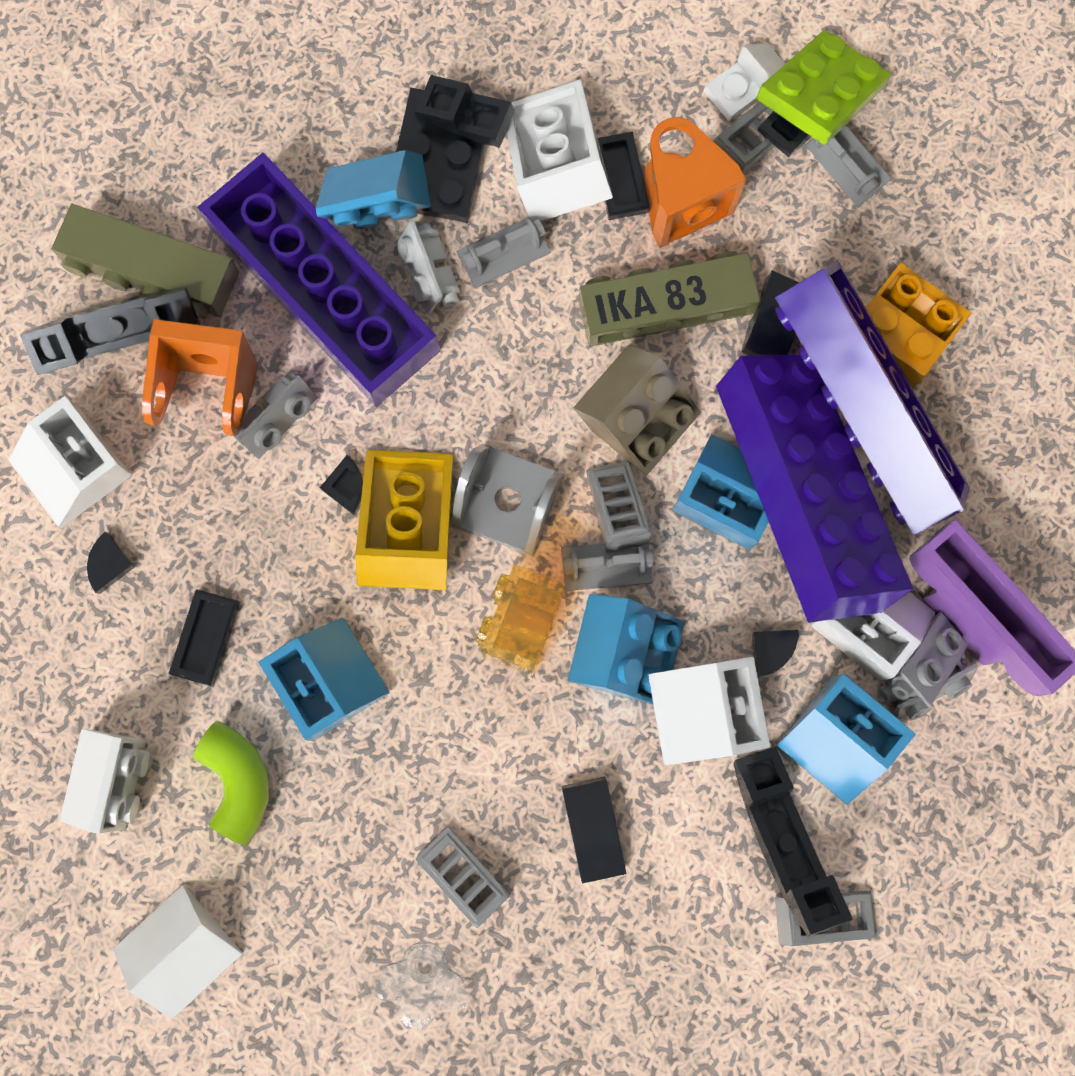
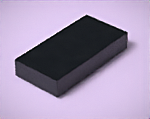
M633 131L598 138L613 198L604 201L608 220L649 213L650 205Z
M198 589L195 590L169 675L214 687L240 605L239 601Z

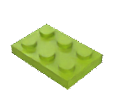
M823 30L761 85L755 99L823 145H826L886 86L892 74L880 67L872 58L865 57L845 44L844 40Z

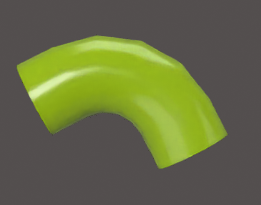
M218 720L204 733L193 755L195 761L214 771L223 783L224 795L208 825L222 836L243 846H248L261 824L269 801L268 772L258 750L238 731Z

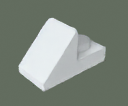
M768 43L745 44L741 48L738 62L705 85L704 93L730 122L758 102L755 98L761 85L784 66L785 63Z

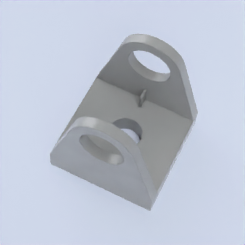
M481 444L471 450L461 472L455 492L451 525L534 556L564 474ZM513 489L520 495L521 502L515 510L506 512L497 507L495 498L501 490Z

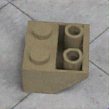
M628 345L573 407L593 433L645 476L651 472L701 414V411L661 356L632 345Z

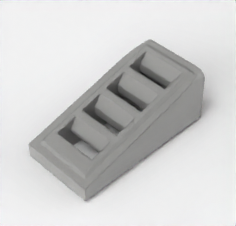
M761 102L718 135L713 141L739 165L743 174H746L774 147L760 132L758 133L765 139L763 142L747 128L750 125L757 131L758 127L762 124L757 118L761 114L763 115L764 111L768 115L773 112V110ZM739 137L752 151L748 152L735 138Z
M629 461L587 469L586 474L606 553L648 544L651 532ZM622 474L623 482L600 486L598 479ZM626 490L627 496L609 500L604 499V494ZM630 505L631 510L611 515L608 513V509ZM634 520L635 525L613 529V523Z
M449 826L415 858L476 928H479L511 895L509 890ZM451 843L456 851L437 868L431 861ZM463 857L468 862V865L454 879L449 881L444 875ZM476 871L481 878L462 895L457 888ZM488 885L494 892L475 909L470 902Z
M871 891L842 893L846 905L849 902H855L858 929L850 930V922L840 925L839 931H833V928L809 937L802 927L800 931V924L784 897H775L779 944L801 946L876 938ZM857 902H860L861 915H860V912H859V908H858Z

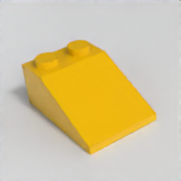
M366 449L355 551L357 586L446 590L453 454Z

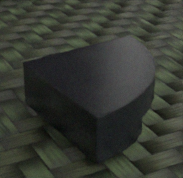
M346 455L321 485L320 489L353 516L359 511L363 477H361L362 474H360L356 463Z
M104 532L93 544L87 561V574L91 587L95 593L101 594L135 568L107 532Z
M798 630L752 633L757 677L779 670L790 660L797 646Z

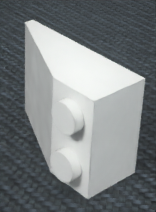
M581 79L511 102L515 112L507 129L516 186L532 222L537 219L543 221L555 218L558 215L613 198Z

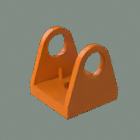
M679 117L668 118L660 122L654 128L651 135V160L647 163L643 176L650 205L649 218L652 235L659 248L734 214L746 182V178L739 165L694 123ZM670 130L684 131L693 141V150L686 157L675 153H663L659 144L661 136ZM653 172H654L655 184H654V181H653V178H652V173H653Z
M153 319L142 398L144 422L147 425L154 426L161 424L178 379L179 371L226 377L222 411L223 431L225 435L237 436L241 430L253 392L258 363L243 331ZM156 389H157V398H156V404H155V408H154V398H155V392H156Z

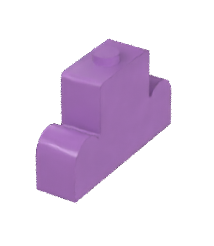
M956 519L943 526L910 555L909 560L914 570L927 584L934 587L923 598V601L935 612V615L939 612L944 614L969 644L966 649L981 665L1003 663L1011 678L1022 689L1033 696L1054 694L1075 675V649Z

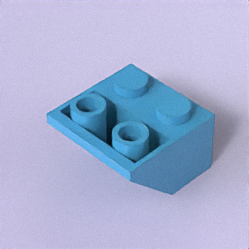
M403 150L327 168L316 205L317 217L334 220L335 226L353 224L354 229L378 226V218L392 216L393 221L417 217V210L431 207L423 156Z
M711 434L672 511L751 550L759 542L768 524L767 516L740 448Z
M589 594L567 681L654 705L648 674L673 670L678 647L681 643L684 621L628 598Z
M344 618L298 636L258 661L306 741H316L390 694Z
M843 673L829 679L776 746L844 804L848 805L888 770L916 734Z

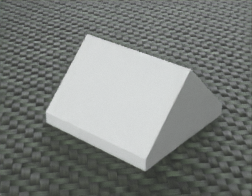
M184 884L113 948L128 991L171 1019L175 1018L243 954Z

